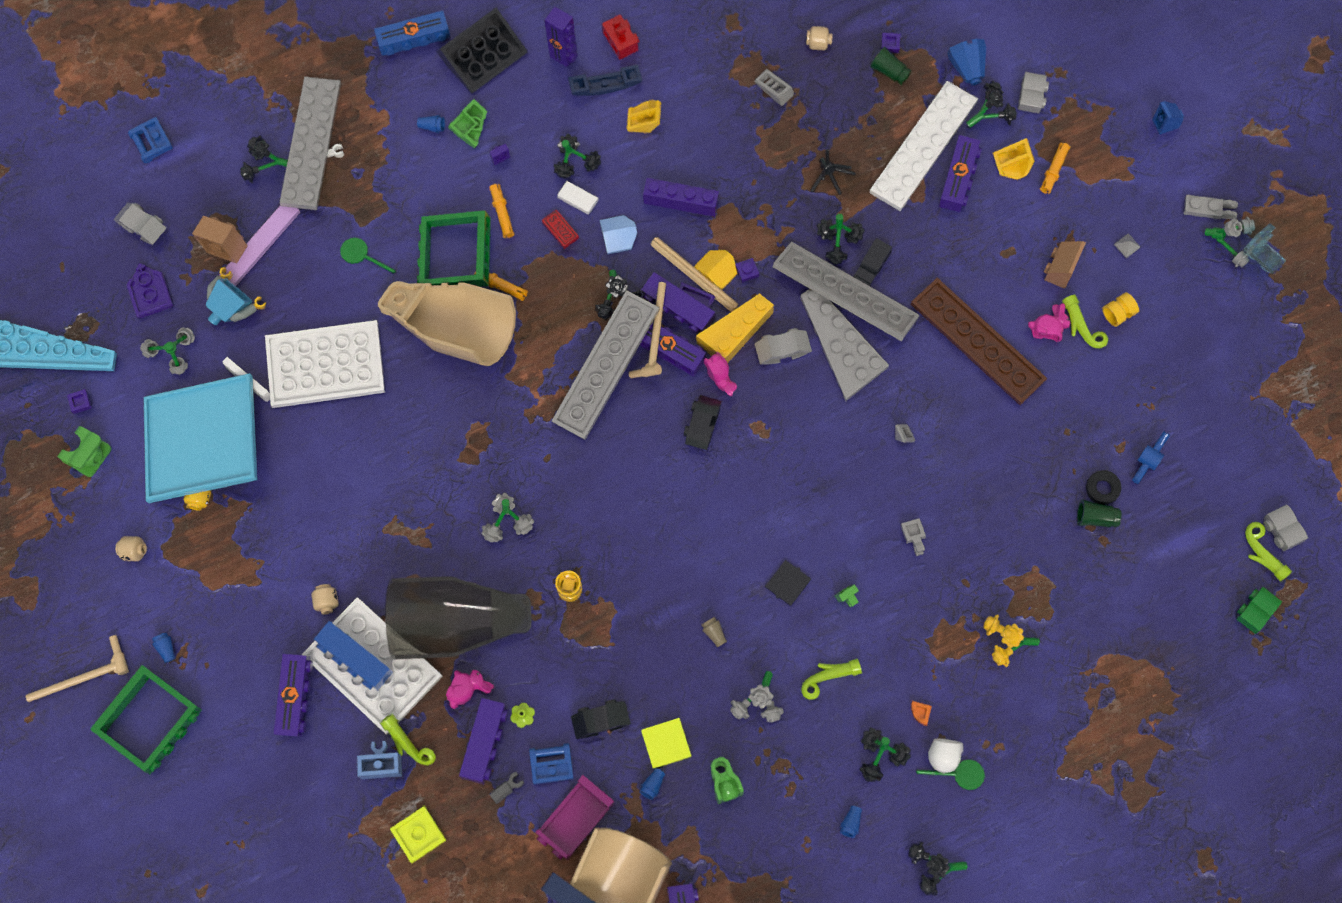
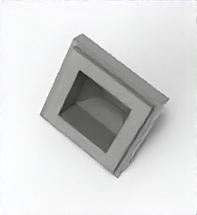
M1129 234L1114 244L1125 258H1128L1140 248L1139 244Z
M897 424L895 426L896 440L901 442L915 441L907 424Z

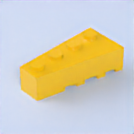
M761 294L756 295L696 335V344L711 356L719 352L728 363L773 314L774 304Z

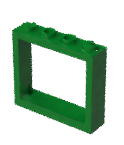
M485 210L421 217V224H419L421 240L418 242L420 257L417 261L419 267L417 283H431L432 286H440L442 283H448V285L467 283L478 287L489 286L491 218ZM478 223L476 275L429 279L431 227Z
M142 665L90 730L144 772L151 774L156 768L161 766L162 759L173 751V745L177 740L185 736L189 725L197 721L196 718L202 709ZM150 678L186 705L188 709L144 763L106 734V732Z

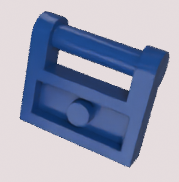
M156 117L128 131L129 137L134 140L141 154L143 163H149L153 158L173 149ZM140 134H145L152 150L147 151L140 138Z
M565 743L563 746L537 750L536 748H529L534 785L574 779L569 743ZM564 754L565 759L537 763V757Z

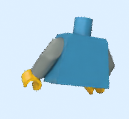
M225 267L220 269V276H216L207 287L206 307L212 311L208 320L214 325H218L221 320L224 322H236L245 319L256 312V309L262 310L266 307V302L263 305L257 304L258 301L262 300V297H257L255 303L251 304L252 300L229 281L232 278V272L230 271L227 275H223L227 271Z

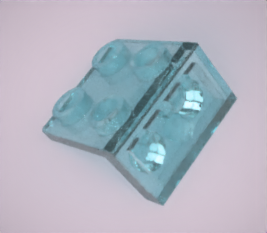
M1270 223L1257 233L1243 250L1249 258L1256 260L1264 271L1273 274L1286 260L1267 244L1274 236L1271 233L1275 227Z

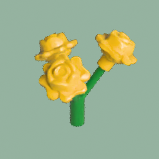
M998 614L994 617L989 616L983 625V628L987 631L986 635L989 636L997 631L1003 637L1002 643L1008 646L1004 650L995 645L992 656L997 665L1008 667L1010 663L1009 656L1013 654V651L1023 645L1038 646L1040 644L1039 638L1021 635L1023 629L1018 628L1017 624L1004 627L1000 625Z

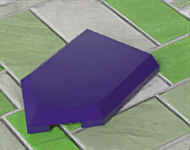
M139 263L133 277L127 283V289L136 317L144 318L167 310L173 304L163 273Z

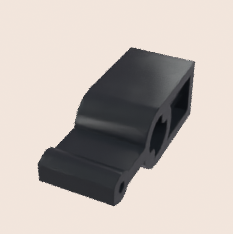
M876 238L853 277L871 286L873 280L890 256L892 246Z

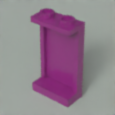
M582 775L578 780V784L539 830L537 829L535 832L538 835L537 840L545 847L549 844L554 849L552 853L560 860L563 857L568 860L615 803Z

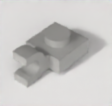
M920 518L901 523L906 543H913L916 556L923 555L925 548L921 539H925L926 535Z

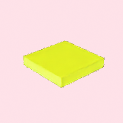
M679 718L641 730L653 769L691 757Z
M425 806L390 828L411 863H414L447 841Z

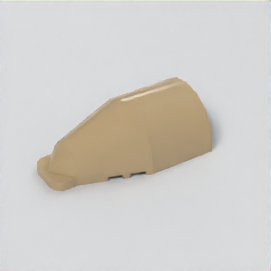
M397 281L387 288L378 301V307L383 314L392 316L432 350L484 366H490L498 362L505 354L515 329L516 310L510 295L467 283H458V285L442 283L440 286H432L431 283L408 284Z
M595 828L570 885L596 903H654L672 863L661 851L634 836L614 829Z

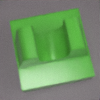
M855 584L849 585L834 595L838 602L845 601L849 607L859 603L854 595L859 591Z

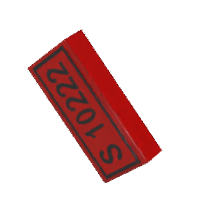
M557 210L542 219V223L564 249L579 239L578 234Z

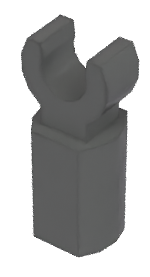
M517 772L510 775L509 781H504L489 793L496 804L510 795L514 788L518 789L524 785L523 780L518 784L514 783V778L518 776Z

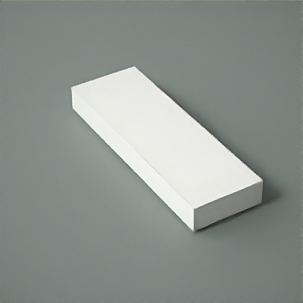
M228 357L222 361L226 369L234 376L247 374ZM253 379V391L265 402H268L270 400V393Z

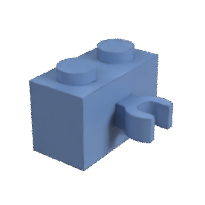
M382 741L383 746L381 749H376V743L372 742L371 749L375 754L357 756L358 777L361 779L402 776L401 755L399 753L384 754L387 750L386 741Z

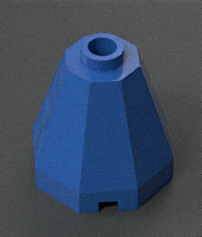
M976 38L972 39V43L964 41L949 48V51H947L948 58L965 83H971V85L981 83V80L985 77V40Z

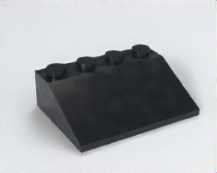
M494 8L436 52L446 66L472 94L528 51L499 10Z

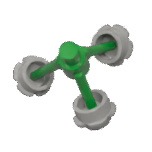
M1249 217L1240 220V222L1237 219H1231V221L1225 224L1224 228H1206L1205 236H1212V238L1221 243L1235 256L1232 260L1235 267L1240 266L1242 268L1250 260L1248 258L1249 253L1246 254L1244 251L1237 253L1224 239L1226 234L1238 237L1241 233L1251 235L1252 231L1255 230V224Z
M182 327L178 330L176 341L158 346L155 341L147 339L141 344L140 349L143 352V356L147 358L154 357L159 350H165L166 353L172 356V360L169 362L170 372L172 374H182L188 368V364L183 358L176 357V346L179 343L190 345V343L194 342L195 336L190 328Z

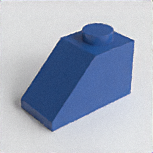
M1163 101L1160 102L1152 121L1161 135L1180 128L1184 115L1176 104Z

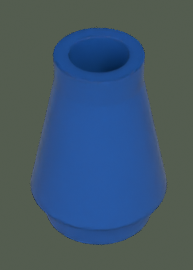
M440 115L419 117L417 127L436 133L443 132L445 129V118Z
M167 632L152 638V645L162 657L164 663L176 659L171 636H168Z
M655 768L650 776L640 785L639 793L650 800L657 797L665 773Z
M857 806L850 807L849 812L839 826L842 835L855 838L856 834H859L861 808Z

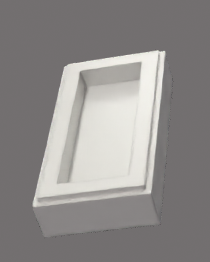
M568 181L557 195L560 200L588 215L598 202L597 197Z

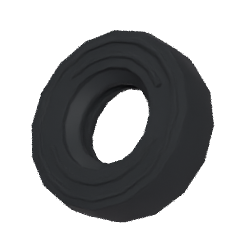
M1107 470L1093 473L1086 484V492L1093 502L1102 505L1115 502L1120 496L1122 489L1119 478ZM1100 481L1108 482L1111 486L1110 493H1099L1096 487L1097 483Z

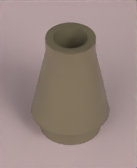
M715 617L702 624V631L713 641L716 647L727 642L720 622Z

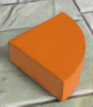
M912 701L911 711L914 718L920 724L927 726L932 706Z

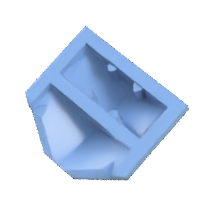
M624 215L600 220L607 255L632 250L637 235L635 222Z

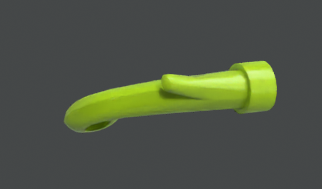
M1074 294L1063 299L1062 303L1065 304V309H1067L1070 317L1071 335L1075 336L1076 329H1078L1085 342L1091 347L1103 348L1108 343L1106 333L1098 331L1091 336L1080 310L1077 296ZM1101 337L1102 342L1095 341V338Z
M1260 522L1250 523L1245 531L1246 539L1258 556L1249 555L1248 558L1262 564L1273 572L1280 582L1292 573L1291 569L1287 565L1284 566L1256 540L1265 535L1264 525ZM1258 528L1260 533L1252 534V530Z
M858 658L843 664L818 663L819 668L826 670L818 672L804 681L801 688L802 695L806 699L813 700L820 693L816 683L849 675L856 676L862 674ZM808 688H814V693H808Z
M393 713L386 716L380 722L384 730L388 731L401 756L404 750L416 762L422 765H431L435 762V753L431 749L423 748L420 751L416 749L398 724V720Z

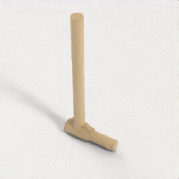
M659 282L656 306L660 310L654 319L649 363L642 369L630 371V378L659 375L662 372L661 366L656 361L666 283Z
M117 635L109 637L114 653L111 664L27 694V702L112 671L118 675L128 673V666L124 653L121 651Z

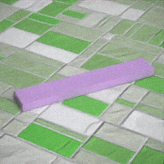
M279 206L249 240L248 246L237 264L230 262L226 267L227 271L223 275H227L231 271L232 278L229 281L237 286L299 215L300 210L293 207Z

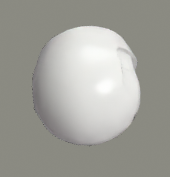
M934 739L928 752L931 766L942 773L954 771L961 760L963 743L948 739Z

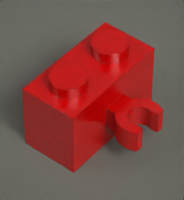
M621 14L602 23V32L619 60L637 52L639 43L636 33L631 32L628 20H624Z

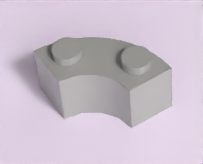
M127 203L113 220L131 234L135 232L141 235L140 239L153 245L166 229L163 221L156 215L152 216L145 213L144 209L137 203Z
M797 328L790 329L787 333L780 335H765L761 337L760 341L755 343L760 364L780 363V359L791 357L793 360L812 352L807 331L798 330Z

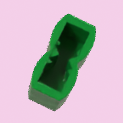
M1264 587L1259 590L1254 589L1248 597L1250 602L1247 605L1244 603L1237 611L1239 616L1236 620L1255 634L1263 628L1282 603L1280 599Z

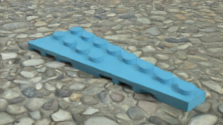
M0 320V367L115 371L117 353L113 350L95 345L91 346L81 341H73L63 336H55L45 331Z

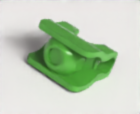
M79 426L74 432L80 437L79 447L71 452L61 450L57 457L85 476L92 477L110 453L111 446L102 441L99 435Z
M723 757L714 759L711 765V776L715 784L714 794L717 803L721 804L722 801L727 802L738 796H743L744 790L741 781L733 773L729 761ZM718 767H722L726 771L723 773H719L716 769Z

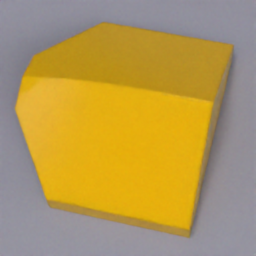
M650 100L634 108L630 107L628 109L627 131L650 133L660 124L661 102L659 100Z
M1027 138L993 152L999 174L1016 180L1027 176L1035 162Z
M709 250L694 266L721 290L737 275L734 257L726 250Z

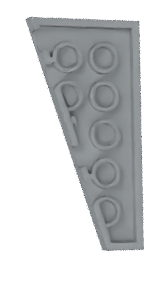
M808 289L801 295L800 299L813 324L814 331L820 340L821 347L846 402L884 372L889 365L829 299Z

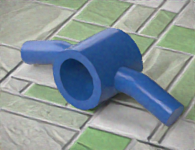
M1163 431L1153 448L1149 445L1146 446L1137 460L1142 465L1132 479L1134 483L1139 484L1149 468L1153 471L1157 468L1164 457L1160 450L1170 437L1169 433Z

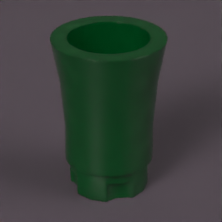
M886 47L878 53L870 68L884 74L900 85L904 84L912 71Z
M1081 499L1077 509V525L1119 527L1122 512L1119 508H1114L1113 506Z

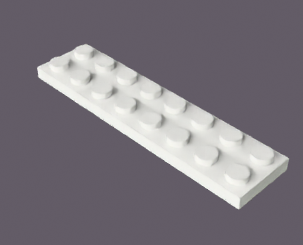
M947 81L872 186L870 194L901 211L973 109L978 98Z

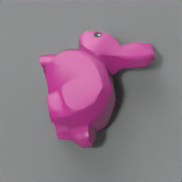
M1065 304L1053 305L1052 311L1054 316L1044 314L1035 321L1028 322V327L1032 330L1034 338L1052 339L1055 342L1062 340L1064 329L1070 327V320L1064 314Z
M716 352L711 358L704 359L707 374L720 390L732 396L733 391L737 389V385L728 376L729 366L727 361L719 352Z
M455 670V677L447 690L446 696L447 700L450 701L451 708L455 709L458 705L465 704L471 700L474 690L479 689L488 694L494 685L484 681L482 674L477 670H472L470 674Z

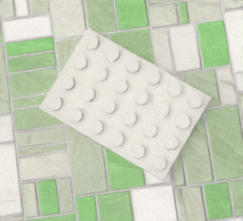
M377 320L265 335L270 403L272 408L385 393Z
M357 597L337 617L333 624L392 670L393 673L378 691L374 688L369 690L361 683L363 681L361 677L357 675L354 678L346 671L348 669L347 666L343 663L341 666L331 659L333 657L332 654L328 651L326 654L321 652L316 647L318 644L316 641L302 655L311 656L310 660L313 661V666L388 735L389 732L384 730L380 722L386 716L393 713L399 723L443 676Z

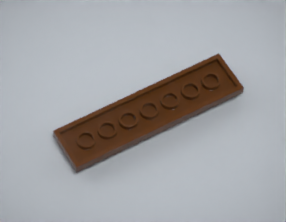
M938 278L911 301V305L1020 406L1046 382V376Z

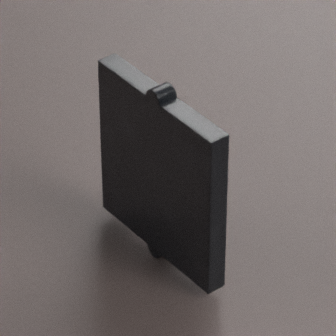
M785 560L766 584L765 588L775 594L777 599L780 598L791 606L811 581V578L801 572L800 568L794 567Z

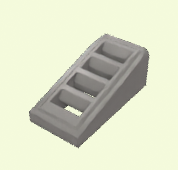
M768 69L754 80L763 91L781 106L794 95L792 87Z

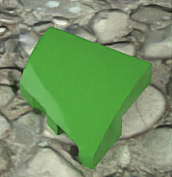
M473 99L448 128L464 142L476 148L487 111Z

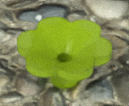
M521 703L519 706L512 708L513 714L510 719L519 728H524L526 725L533 723L535 711L527 703Z

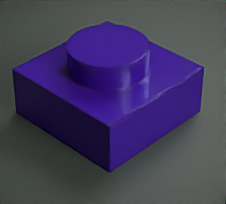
M882 33L881 50L886 47L891 53H899L900 34Z
M506 144L496 146L489 152L494 166L510 158L509 149Z
M753 258L735 264L742 283L759 277V272Z
M86 389L67 395L73 414L92 408Z

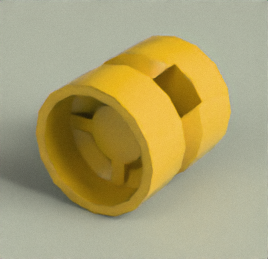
M1126 292L1117 297L1116 302L1111 301L1103 306L1102 310L1107 321L1112 326L1117 327L1125 322L1126 318L1129 319L1139 312V307L1136 300Z
M564 571L557 576L555 586L559 597L567 602L577 600L582 593V584L579 576L573 571Z

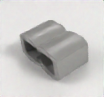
M1030 72L1024 73L1018 110L1039 113L1041 108H1045L1046 98H1044V92L1047 93L1049 82L1046 81V75Z
M1288 505L1267 514L1263 518L1264 527L1274 535L1275 545L1284 552L1308 539L1305 530L1297 521L1295 514Z

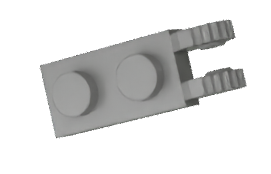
M1186 195L1184 215L1214 219H1236L1237 213L1235 211H1223V208L1235 209L1238 207V203L1234 200L1223 201V199Z

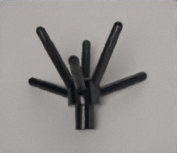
M826 149L825 158L823 157L819 160L822 172L810 191L814 192L820 181L825 180V176L829 175L835 189L841 195L842 192L833 173L835 171L855 175L856 173L849 171L852 169L851 166L833 164L829 160V149Z

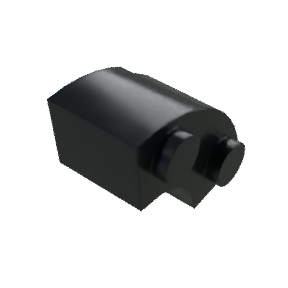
M700 395L698 401L693 402L691 412H693L690 425H686L683 434L686 437L685 444L705 450L708 449L719 416L721 400Z
M616 699L606 701L605 705L597 708H580L577 710L578 713L570 716L576 740L598 736L599 732L607 730L612 732L631 724L625 701L617 702Z

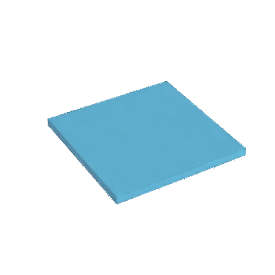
M250 373L144 397L146 502L153 503L257 480L253 376Z

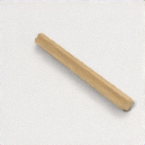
M655 237L652 240L651 246L707 293L714 295L715 299L730 312L737 309L738 303L660 238Z

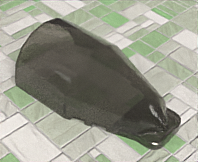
M452 576L392 578L388 582L385 602L386 638L390 656L393 660L455 657L511 634L526 633L532 625L530 599L525 594H509Z

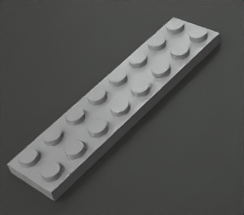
M304 77L280 206L311 210L318 209L341 88L339 80Z
M793 242L786 247L773 264V268L900 341L905 338L918 320L919 314Z
M626 290L553 417L552 422L586 440L658 314L659 307Z

